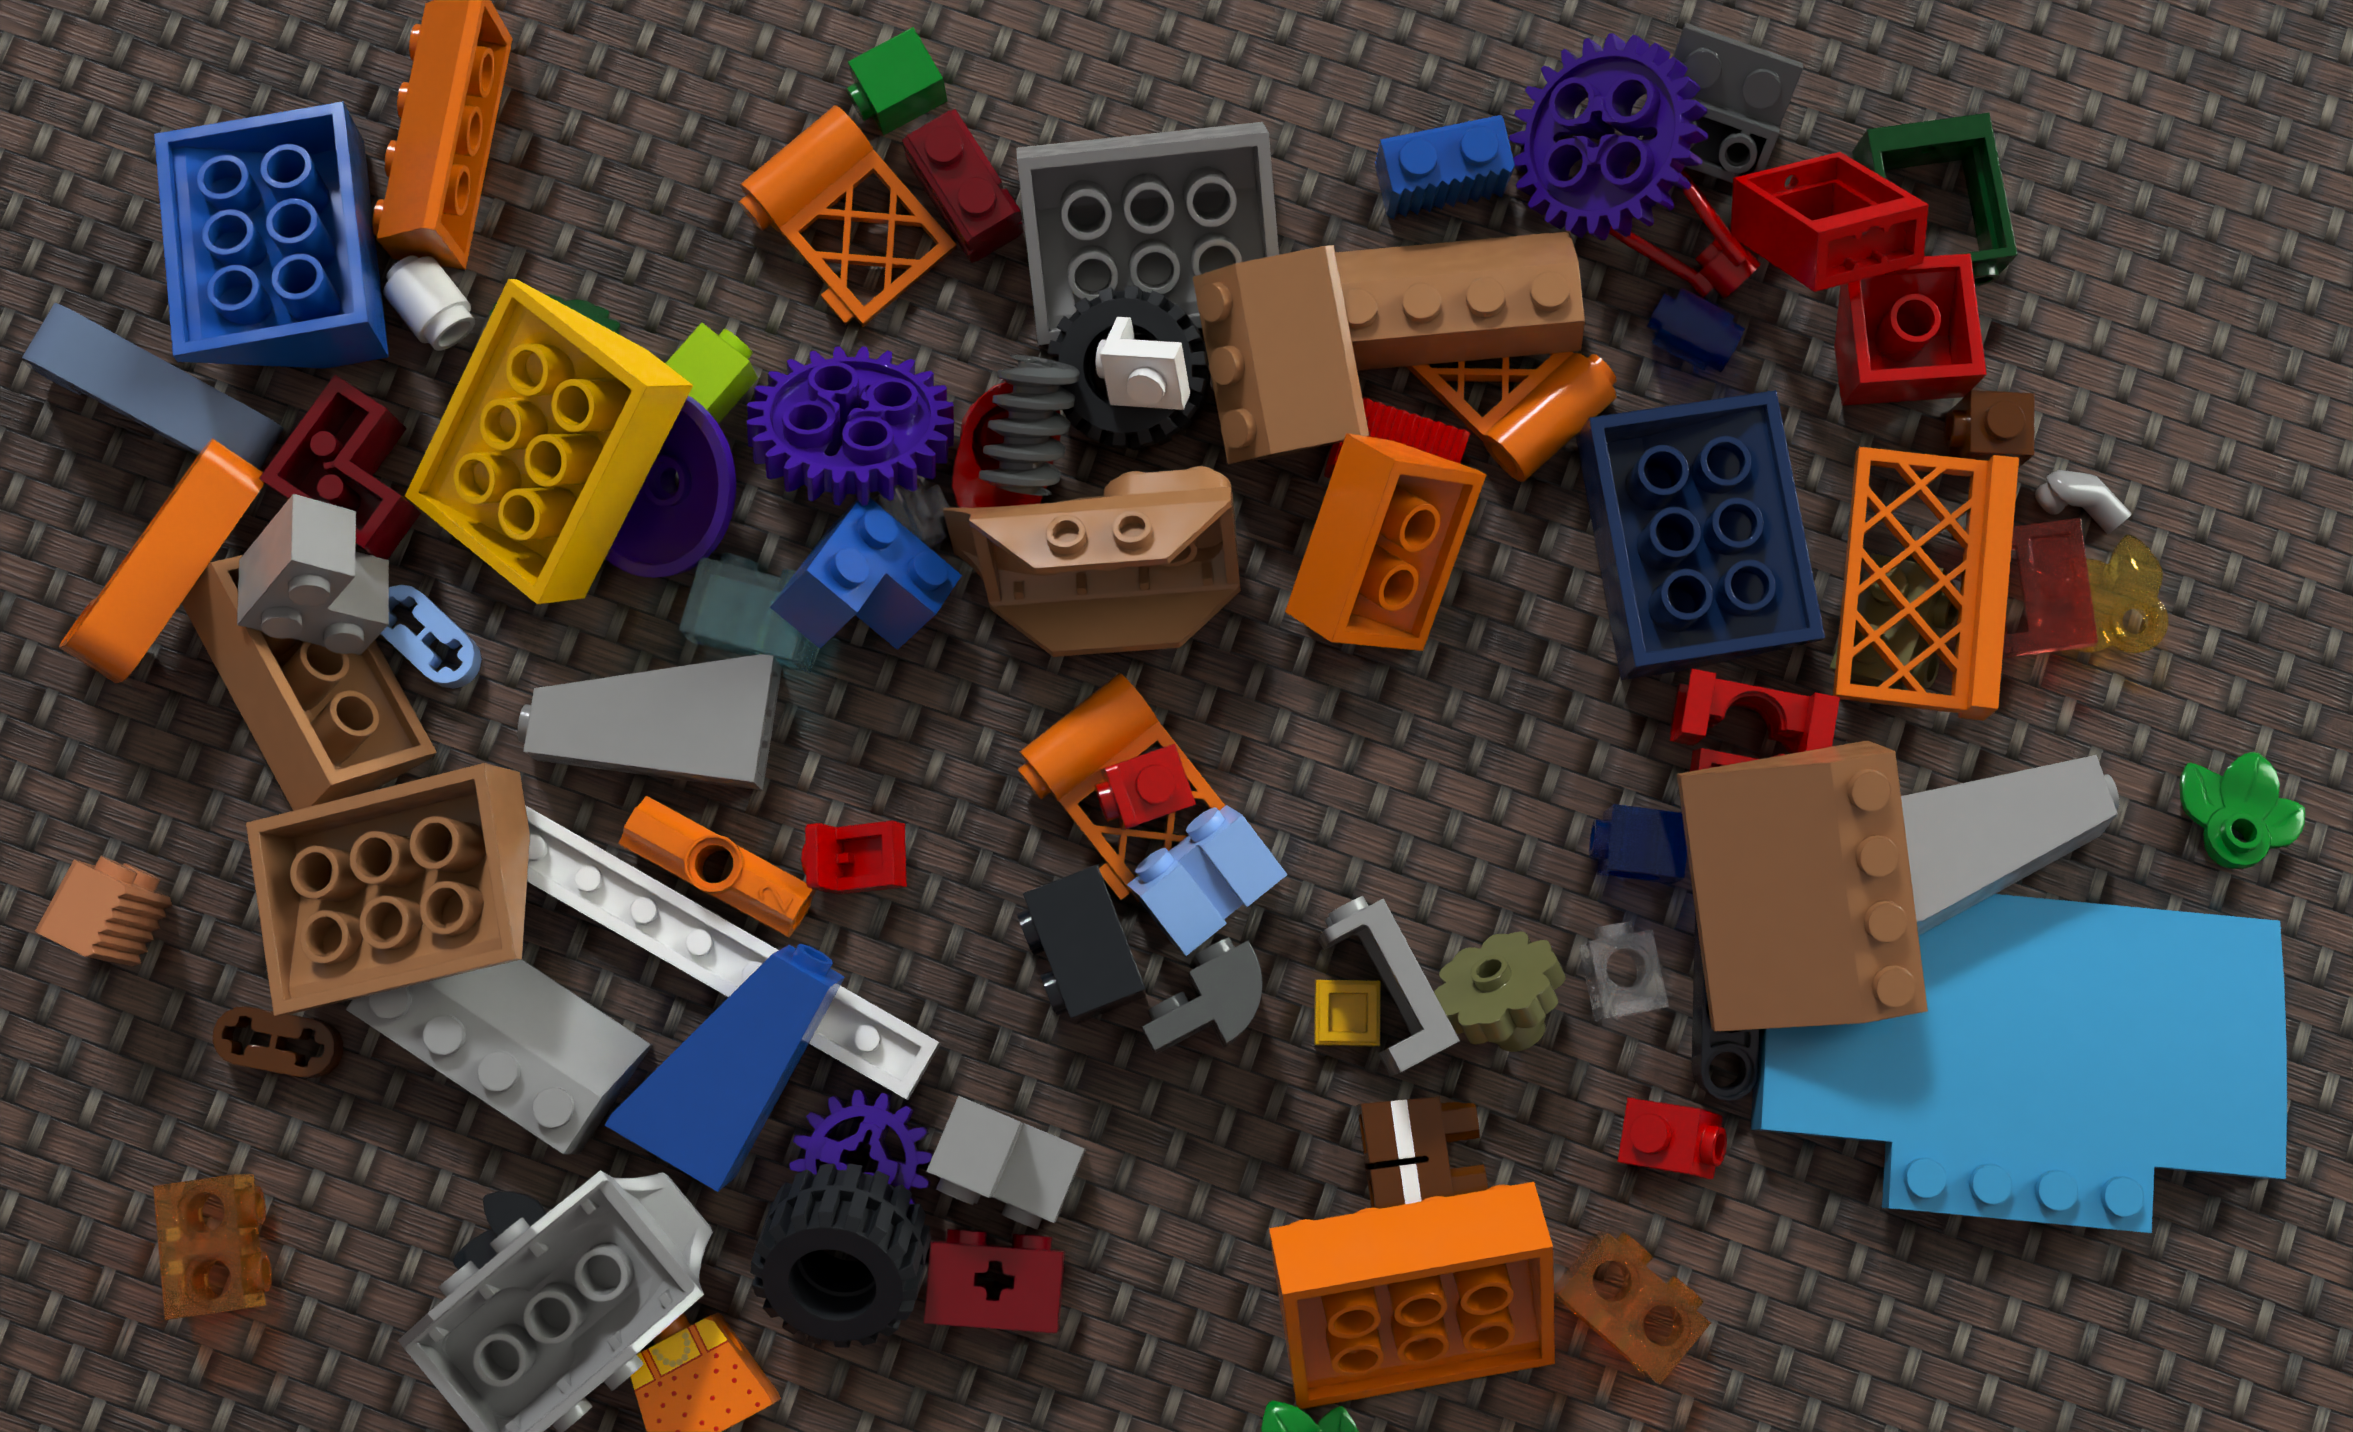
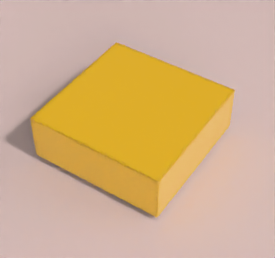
M1315 980L1314 1045L1379 1047L1380 981Z

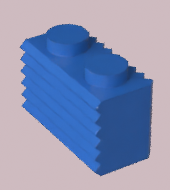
M1502 115L1380 139L1375 161L1386 215L1393 220L1398 213L1406 217L1410 210L1418 215L1422 208L1430 212L1434 206L1442 210L1446 203L1454 208L1458 201L1466 205L1470 198L1478 203L1481 196L1490 200L1493 194L1502 197L1515 167Z

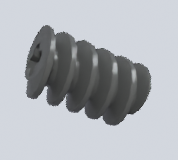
M1020 354L1010 355V357L1018 361L1017 367L998 370L997 377L1013 386V392L993 395L992 403L1009 412L1008 418L990 420L987 427L1003 436L1004 440L1001 444L986 445L983 449L984 454L999 462V467L997 469L979 471L978 478L990 485L1011 492L1038 496L1052 495L1051 491L1042 486L1058 483L1061 471L1046 461L1063 458L1066 447L1051 436L1065 434L1069 432L1070 421L1056 411L1074 407L1075 396L1059 385L1078 382L1080 371L1074 366L1049 359Z

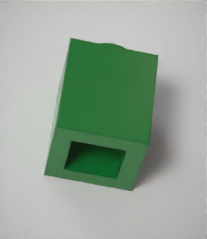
M914 27L848 61L854 84L846 88L849 98L863 121L871 117L874 118L883 136L948 102L943 77Z

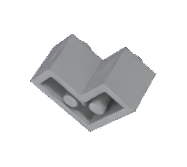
M292 494L239 560L237 625L263 631L266 635L274 638H292L324 646L335 653L361 655L389 625V560L356 552V511Z
M958 1096L926 1172L941 1177L936 1190L972 1205L978 1203L981 1195L988 1198H996L1006 1203L1001 1215L1038 1230L1042 1218L1052 1223L1056 1222L1086 1149Z

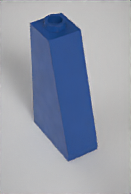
M798 944L794 948L791 945H787L773 953L610 1115L605 1126L719 1192L736 1178L845 977L832 970L833 961L813 947Z

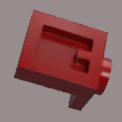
M1175 744L1100 769L1104 782L1094 785L1106 821L1118 819L1121 830H1126L1196 805Z

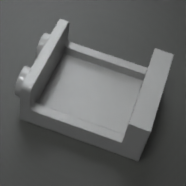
M1361 896L1328 914L1329 917L1325 919L1328 928L1318 938L1323 951L1351 936H1358L1412 1035L1378 1053L1389 1076L1401 1073L1460 1041L1384 898L1368 906L1365 898Z

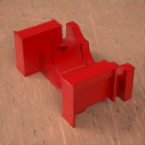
M1691 669L1689 685L1680 683L1677 686L1669 733L1670 741L1694 746L1706 737L1707 727L1713 728L1724 719L1728 708L1745 706L1755 710L1762 716L1768 728V739L1780 741L1789 754L1832 747L1840 697L1816 692L1811 696L1717 679L1716 673Z

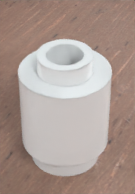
M414 255L408 256L398 261L388 271L386 276L388 282L384 287L383 295L420 342L430 343L435 350L441 351L456 345L471 332L475 325V319L470 314L471 304L433 257L418 258Z

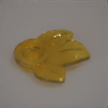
M2125 535L2119 541L2108 564L2100 560L2084 557H2071L2059 560L2056 564L2057 589L2070 610L2063 613L2051 627L2052 632L2071 649L2086 653L2097 652L2110 646H2114L2127 653H2141L2154 648L2162 641L2168 629L2166 608L2157 598L2163 579V571L2159 561L2141 540L2132 535ZM2129 610L2139 612L2144 618V628L2138 634L2128 632L2123 626V616Z

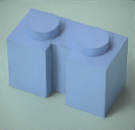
M1228 805L1224 806L1221 810H1218L1216 807L1211 808L1196 817L1186 828L1188 833L1186 838L1169 851L1166 848H1161L1146 857L1135 870L1138 876L1127 884L1170 942L1186 956L1227 923L1224 919L1244 904L1248 907L1287 876V873L1244 816Z

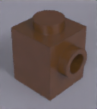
M1971 390L1948 411L1946 416L1944 439L1946 446L1950 447V457L1988 461L1993 455L2018 457V468L2034 456L2035 393Z

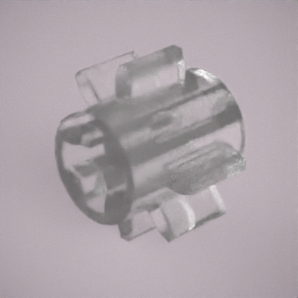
M917 478V490L914 492L898 484L894 486V500L888 501L881 494L878 495L877 499L881 507L929 548L936 546L947 537L941 523L946 522L943 508H949L939 485L925 490L921 479Z

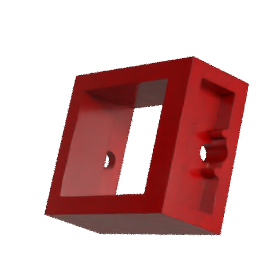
M1836 152L1734 177L1730 235L1733 238L1736 237L1739 242L1816 292L1923 264L1929 204L1842 152ZM1793 175L1789 185L1785 186L1786 179Z

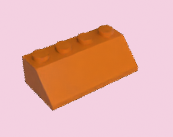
M433 0L425 3L421 24H415L412 28L409 41V53L413 61L410 80L401 84L397 98V112L401 119L397 141L391 140L386 150L385 172L387 177H389L385 199L377 201L372 220L373 232L377 236L376 239L393 259L402 260L413 255L418 258L430 256L440 266L466 270L513 39L491 0Z

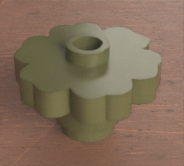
M1521 931L1510 934H1495L1483 943L1481 949L1469 947L1459 951L1453 960L1440 970L1439 976L1443 985L1434 990V993L1456 1034L1465 1033L1471 1044H1481L1489 1041L1498 1044L1505 1051L1517 1052L1533 1046L1544 1035L1546 1014L1552 1011L1559 1003L1554 990L1564 983L1566 976L1547 940L1531 943L1528 935Z

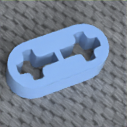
M407 585L389 587V625L380 634L426 677L442 687L459 688L474 680L480 671L482 661L480 649L474 640L427 596L414 587ZM417 602L412 613L425 628L418 635L402 624L392 628L397 621L396 615L392 612L395 606L401 603L409 608ZM436 639L453 650L460 645L463 646L457 653L458 658L463 662L457 670L453 671L446 666L439 671L436 670L442 660L429 647Z

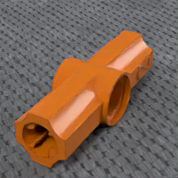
M645 796L643 801L634 808L624 826L622 837L618 843L620 846L697 887L707 895L721 900L788 938L791 937L795 929L801 924L817 891L808 888L806 882L738 846L729 838L716 834L649 796ZM725 850L730 852L733 858L731 874L719 883L707 882L703 875V865L708 856L716 851Z

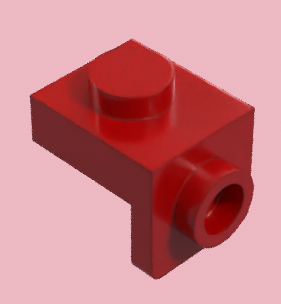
M893 820L841 827L822 823L807 824L805 827V844L801 853V863L806 875L807 887L838 895L906 888L905 824Z
M1627 1097L1617 1162L1712 1180L1715 1168L1723 1162L1727 1148V1134L1722 1127V1115L1700 1108Z

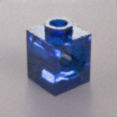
M1618 804L1610 806L1604 811L1603 820L1594 819L1590 833L1589 856L1599 858L1597 875L1674 884L1684 879L1687 846L1682 813Z

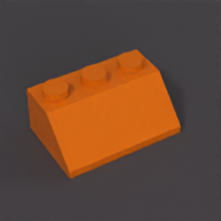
M1346 433L1285 612L1330 642L1423 651L1486 474L1477 469L1392 440Z

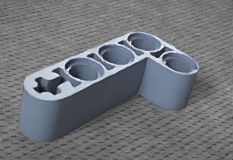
M57 303L53 304L21 358L29 368L52 382L78 395L85 394L196 455H199L206 444L213 438L260 470L284 429L256 410Z

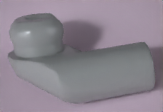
M2057 470L2047 475L2048 481L2040 485L2035 491L2037 502L2049 514H2059L2068 505L2082 507L2107 535L2132 515L2097 476L2092 474Z

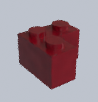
M337 375L333 376L259 478L287 500L292 494L356 511V546L371 556L388 560L421 514L403 496L373 477L407 428L387 408Z

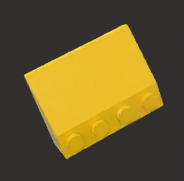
M508 279L405 497L536 604L584 599L693 385L647 349L517 279Z

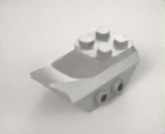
M600 1170L531 1227L522 1217L490 1243L497 1255L481 1269H478L470 1260L444 1281L438 1288L446 1298L419 1320L398 1342L473 1432H544L551 1425L558 1432H564L593 1407L585 1398L602 1382L613 1391L644 1364L636 1354L704 1295L699 1282V1274L705 1248L713 1231L707 1221L667 1174L661 1172L646 1177L613 1178Z

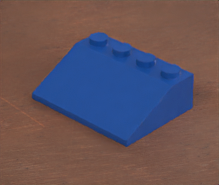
M343 101L154 134L173 357L177 362L326 369L389 357L376 241L372 226L373 214L365 144Z

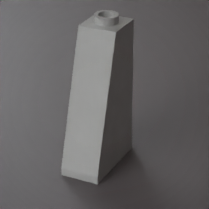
M758 654L534 688L531 705L525 704L520 712L518 740L525 743L523 752L537 761L763 791L782 666L773 655Z
M2097 755L1901 796L1918 936L2103 834L2118 814L2119 795L2112 777L2108 774H2103Z

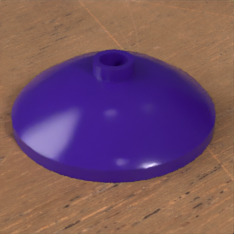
M687 397L605 558L614 566L630 574L656 578L673 576L691 570L708 558L717 548L730 524L736 498V473L733 456L727 439L717 421L692 397ZM676 472L678 473V476H679V487H678V488H677V486H676V484H675V474H676Z

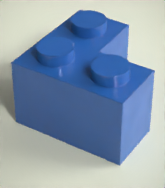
M870 498L868 505L862 506L857 499L825 532L770 608L818 648L824 646L856 615L898 650L936 615L962 575Z

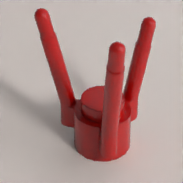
M1682 170L1681 174L1691 184L1689 190L1682 189V191L1715 237V240L1695 258L1703 267L1699 272L1631 232L1630 236L1625 237L1611 226L1609 234L1687 281L1702 297H1705L1714 288L1725 299L1755 272L1761 263L1736 237L1733 238L1730 235L1731 232L1702 191L1696 186L1689 174Z

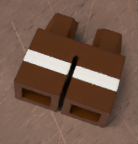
M1439 1096L1356 1105L1364 1163L1424 1157V1161L1421 1163L1366 1170L1371 1208L1381 1209L1421 1202L1426 1198L1434 1196L1450 1197L1488 1189L1484 1164L1451 1169L1449 1164L1447 1142L1480 1138L1477 1109L1474 1103H1441Z

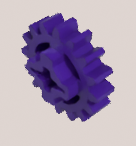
M854 1090L852 1106L845 1107L844 1103L837 1096H832L828 1098L831 1115L825 1118L820 1114L810 1112L806 1116L815 1131L812 1136H794L793 1142L799 1147L806 1149L805 1159L790 1162L789 1165L790 1170L802 1172L808 1169L815 1175L818 1173L820 1161L829 1164L834 1163L837 1170H846L848 1164H851L846 1162L849 1152L861 1151L865 1143H869L871 1145L870 1157L879 1161L877 1170L890 1176L888 1184L896 1187L902 1184L911 1191L913 1187H930L931 1181L925 1176L918 1174L919 1165L930 1163L934 1154L918 1151L917 1143L923 1140L929 1132L926 1127L914 1128L912 1130L908 1128L906 1123L910 1120L913 1109L905 1106L895 1114L889 1112L891 1095L885 1093L880 1094L874 1106H868L864 1090ZM864 1117L856 1134L842 1141L828 1137L843 1122L853 1118ZM889 1126L896 1132L902 1142L906 1164L894 1160L885 1143ZM864 1172L872 1176L875 1174V1172ZM911 1196L909 1204H917Z

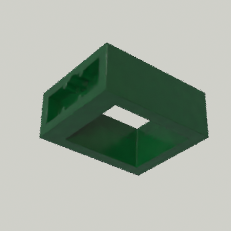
M1990 113L1866 130L1852 151L1853 159L1885 179V170L1962 160L1979 251L1969 252L1971 253L1975 287L1999 279V274L2014 260L2018 253Z

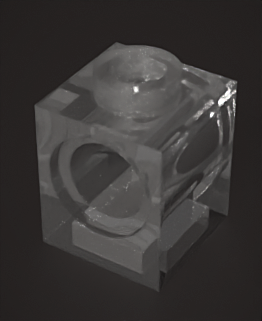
M1632 921L1594 928L1596 940L1588 941L1579 946L1595 1022L1669 1007L1653 929L1634 933ZM1614 952L1627 954L1636 964L1637 977L1630 987L1616 985L1607 973V962Z

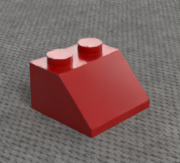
M1971 253L1924 256L1923 264L1840 285L1834 347L1842 406L1963 398L1987 375Z

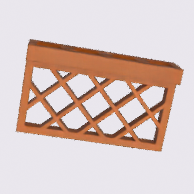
M1859 447L1857 449L1833 696L1840 697L1843 700L1958 713V718L1984 721L1998 710L2019 466L2018 457L1993 455L1988 461L1867 447ZM1870 466L1895 468L1911 488L1886 507L1869 487ZM1914 471L1931 473L1921 480ZM1942 474L1970 477L1968 501L1952 514L1949 513L1927 487ZM1916 494L1940 521L1939 524L1917 541L1912 538L1892 514ZM1868 504L1876 515L1865 523ZM1967 512L1966 529L1964 530L1956 520ZM1882 521L1903 545L1905 550L1880 569L1863 549L1864 534ZM1944 529H1947L1964 549L1963 563L1946 576L1921 548ZM1910 556L1915 559L1935 583V585L1911 603L1908 602L1886 576V574ZM1862 565L1870 577L1859 585ZM1962 574L1959 593L1951 581ZM1877 583L1900 612L1874 631L1857 611L1858 596ZM1940 590L1958 610L1957 626L1941 638L1937 636L1915 610ZM1906 617L1930 647L1904 666L1880 637ZM1856 627L1865 639L1854 647ZM1956 636L1954 656L1945 644ZM1869 645L1875 649L1895 673L1878 687L1850 684L1852 658ZM1936 652L1953 672L1951 695L1927 693L1910 671ZM1901 680L1908 690L1892 689L1890 687Z

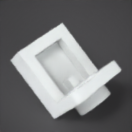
M1117 317L1107 340L1102 339L1099 342L1096 352V371L1099 378H1105L1110 405L1184 410L1190 396V388L1182 343L1135 340L1131 318Z

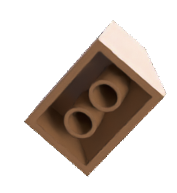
M1334 245L1235 263L1193 277L1197 307L1200 314L1228 464L1281 457L1344 441L1346 433L1369 436Z

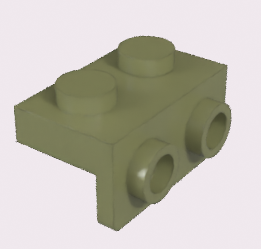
M1871 554V558L1880 569L1894 559L1889 556ZM1904 560L1886 574L1909 603L1935 585L1921 566L1912 561ZM1939 568L1941 572L1946 576L1947 573L1944 570V568ZM1866 570L1861 583L1870 577ZM1877 583L1858 596L1857 611L1874 631L1900 612ZM1941 590L1915 609L1939 638L1943 636L1945 630H1951L1958 619V610ZM1906 617L1880 637L1904 666L1930 647ZM1856 627L1854 647L1865 639ZM1871 645L1852 658L1851 680L1880 686L1895 674ZM1837 649L1835 651L1834 657L1830 665V669L1834 674L1836 668ZM1935 652L1910 671L1923 689L1930 688L1934 683L1939 670L1940 657ZM1901 680L1890 687L1892 689L1908 690Z

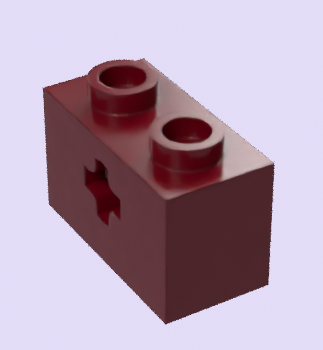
M947 1229L946 1241L931 1242L924 1324L1057 1333L1059 1331L1065 1250L1051 1249V1236L1013 1234L1012 1246L986 1244L987 1232ZM993 1261L1002 1262L1004 1274L1015 1276L1014 1286L1005 1287L1000 1293V1298L990 1297L989 1286L978 1284L979 1273L989 1271Z

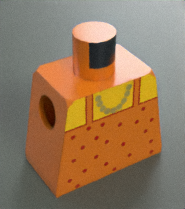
M685 1313L681 1314L653 1339L655 1345L637 1354L644 1364L630 1376L646 1432H722L781 1399L777 1389L720 1313L710 1315L693 1325H690Z

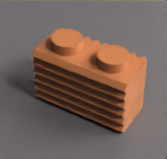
M100 856L96 865L74 859L35 932L84 957L135 966L141 964L139 955L148 952L145 943L154 940L152 931L160 929L158 920L166 917L164 908L173 905L169 896L156 890L161 879L127 863L122 865L104 856Z

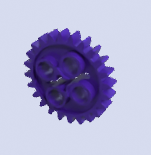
M1609 33L1602 49L1601 46L1590 38H1586L1583 42L1581 58L1564 49L1561 51L1563 69L1556 72L1545 65L1541 68L1547 82L1543 90L1527 86L1525 89L1528 96L1535 103L1532 109L1515 110L1514 115L1526 123V129L1509 136V141L1524 149L1523 153L1513 158L1514 168L1522 173H1526L1516 183V187L1527 195L1532 196L1528 206L1541 215L1546 214V222L1560 230L1565 226L1566 231L1579 238H1583L1586 232L1589 231V234L1594 237L1606 240L1611 226L1615 231L1627 237L1631 234L1633 217L1650 227L1654 224L1652 206L1658 203L1669 210L1675 207L1668 193L1672 186L1688 190L1691 187L1690 182L1681 172L1684 166H1698L1703 162L1700 157L1690 151L1691 144L1708 139V133L1692 124V122L1707 113V108L1697 100H1692L1701 88L1699 84L1688 76L1684 77L1688 68L1675 57L1669 59L1670 53L1659 44L1654 43L1649 47V44L1637 35H1632L1625 44L1614 33ZM1647 94L1645 105L1641 111L1631 115L1633 105L1637 99ZM1586 98H1589L1587 108L1583 114L1575 118L1574 115L1578 105ZM1615 129L1622 133L1623 136H1618L1617 134H1614ZM1657 133V136L1651 140L1637 139L1641 138L1639 136H1648ZM1562 135H1577L1573 136L1574 138L1559 140ZM1590 139L1600 140L1599 145ZM1641 155L1638 169L1634 174L1626 178L1627 166L1634 158ZM1582 159L1581 170L1574 178L1569 180L1570 169L1575 162Z
M840 346L835 347L833 358L826 360L816 351H810V364L805 366L798 361L789 359L787 360V375L770 371L768 373V386H756L754 388L755 402H748L747 404L748 447H753L755 464L766 465V477L769 480L784 476L785 491L787 492L794 491L803 485L808 486V500L810 501L816 500L824 491L833 494L834 505L838 506L842 504L847 494H856L862 506L868 505L870 492L878 491L888 501L894 500V486L899 484L903 488L914 492L917 490V475L929 479L936 477V463H947L948 447L954 446L953 402L947 401L946 386H934V373L932 371H925L915 375V360L913 359L906 360L897 366L892 364V351L888 350L877 360L869 358L868 349L863 346L858 350L855 357H847Z

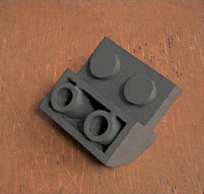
M1685 22L1672 57L1678 59L1688 68L1684 77L1688 76L1699 84L1701 88L1692 100H1697L1705 106L1707 113L1692 122V124L1708 133V139L1691 144L1690 151L1703 160L1702 164L1685 167L1733 183L1734 177L1765 170L1778 138L1780 125L1802 73L1803 63ZM1657 133L1648 136H1642L1641 140L1654 139L1657 136Z
M1230 937L1194 955L1196 959L1193 961L1197 967L1189 971L1188 982L1197 998L1188 1002L1184 992H1180L1148 1010L1152 1022L1142 1026V1030L1154 1055L1167 1050L1210 1026L1213 1027L1223 1048L1229 1046L1240 1037L1253 1019L1262 995L1261 968L1249 941L1234 947Z

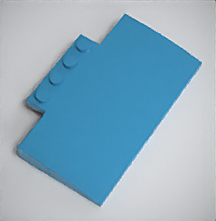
M1994 894L1919 935L1927 1012L1859 1024L1759 1029L1758 1075L1753 1086L1750 1130L1885 1143L1882 1208L2152 1233L2154 1168L2261 1179H2286L2287 1042L2281 926L2278 920Z

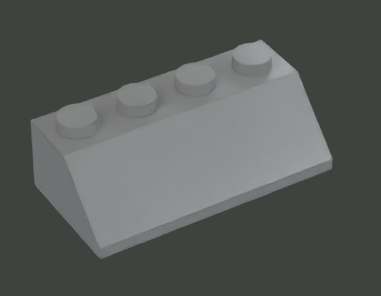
M523 959L353 999L346 1008L347 1011L562 1154L579 1155L652 1047V1044Z

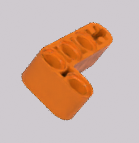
M212 438L196 457L100 594L87 605L60 643L59 648L114 683L126 680L263 487L264 482L259 479L263 472Z

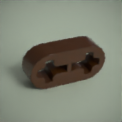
M235 1007L226 1011L217 1020L213 1029L212 1042L216 1052L223 1060L234 1065L297 1077L320 1078L331 1073L338 1066L343 1055V1041L340 1033L331 1024L321 1020L290 1014L274 1016L273 1011L253 1007ZM252 1018L251 1029L256 1032L271 1034L269 1047L253 1044L247 1045L243 1055L241 1054L242 1043L233 1040V1032L235 1028H246L249 1019ZM312 1030H315V1042L324 1045V1053L322 1057H311L306 1067L304 1066L305 1055L287 1051L285 1047L288 1038L309 1040Z

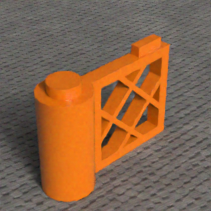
M836 105L740 184L742 191L746 195L738 202L743 211L760 230L763 231L771 225L782 234L828 287L821 294V298L845 325L855 318L864 327L956 249L957 244L875 152L855 122ZM873 172L891 192L889 214L852 211L854 188ZM846 196L845 210L831 209ZM897 200L910 215L896 214ZM818 219L844 221L842 253L815 251L801 233ZM852 221L888 224L886 257L849 254ZM895 225L922 227L937 245L919 260L893 258ZM826 263L841 264L840 278ZM849 264L885 267L884 290L865 306L847 288ZM892 268L908 269L891 283Z
M1573 352L1551 353V356L1537 369H1509V357L1502 358V369L1465 368V361L1458 362V368H1431L1428 364L1406 366L1483 441L1487 451L1500 467L1520 482H1525L1577 435L1590 417L1599 415L1617 398L1613 387L1617 382V378L1609 365L1595 354H1591L1587 358L1580 353ZM1446 381H1458L1457 392ZM1464 381L1502 382L1501 401L1482 417L1464 400ZM1509 382H1521L1509 393Z
M1121 673L1114 676L1019 751L1026 763L1017 771L1040 800L1051 793L1105 860L1106 863L1099 867L1102 878L1119 900H1122L1131 893L1136 901L1139 902L1127 886L1129 882L1136 878L1124 863L1127 836L1164 840L1163 848H1166L1168 851L1172 848V841L1181 842L1187 836L1173 834L1176 812L1167 814L1165 833L1132 829L1121 830V828L1094 825L1078 803L1095 790L1094 785L1104 782L1100 769L1137 757L1155 742L1161 748L1175 744L1188 782L1195 790L1192 791L1194 799H1202L1209 809L1216 807L1218 810H1221L1225 804L1161 725L1144 698ZM1101 833L1119 835L1117 853Z

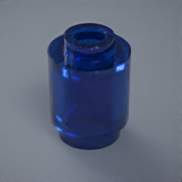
M1683 288L1679 290L1675 298L1665 293L1663 294L1646 326L1656 331L1651 344L1703 371L1709 366L1719 372H1722L1745 331L1744 327L1733 322V314Z

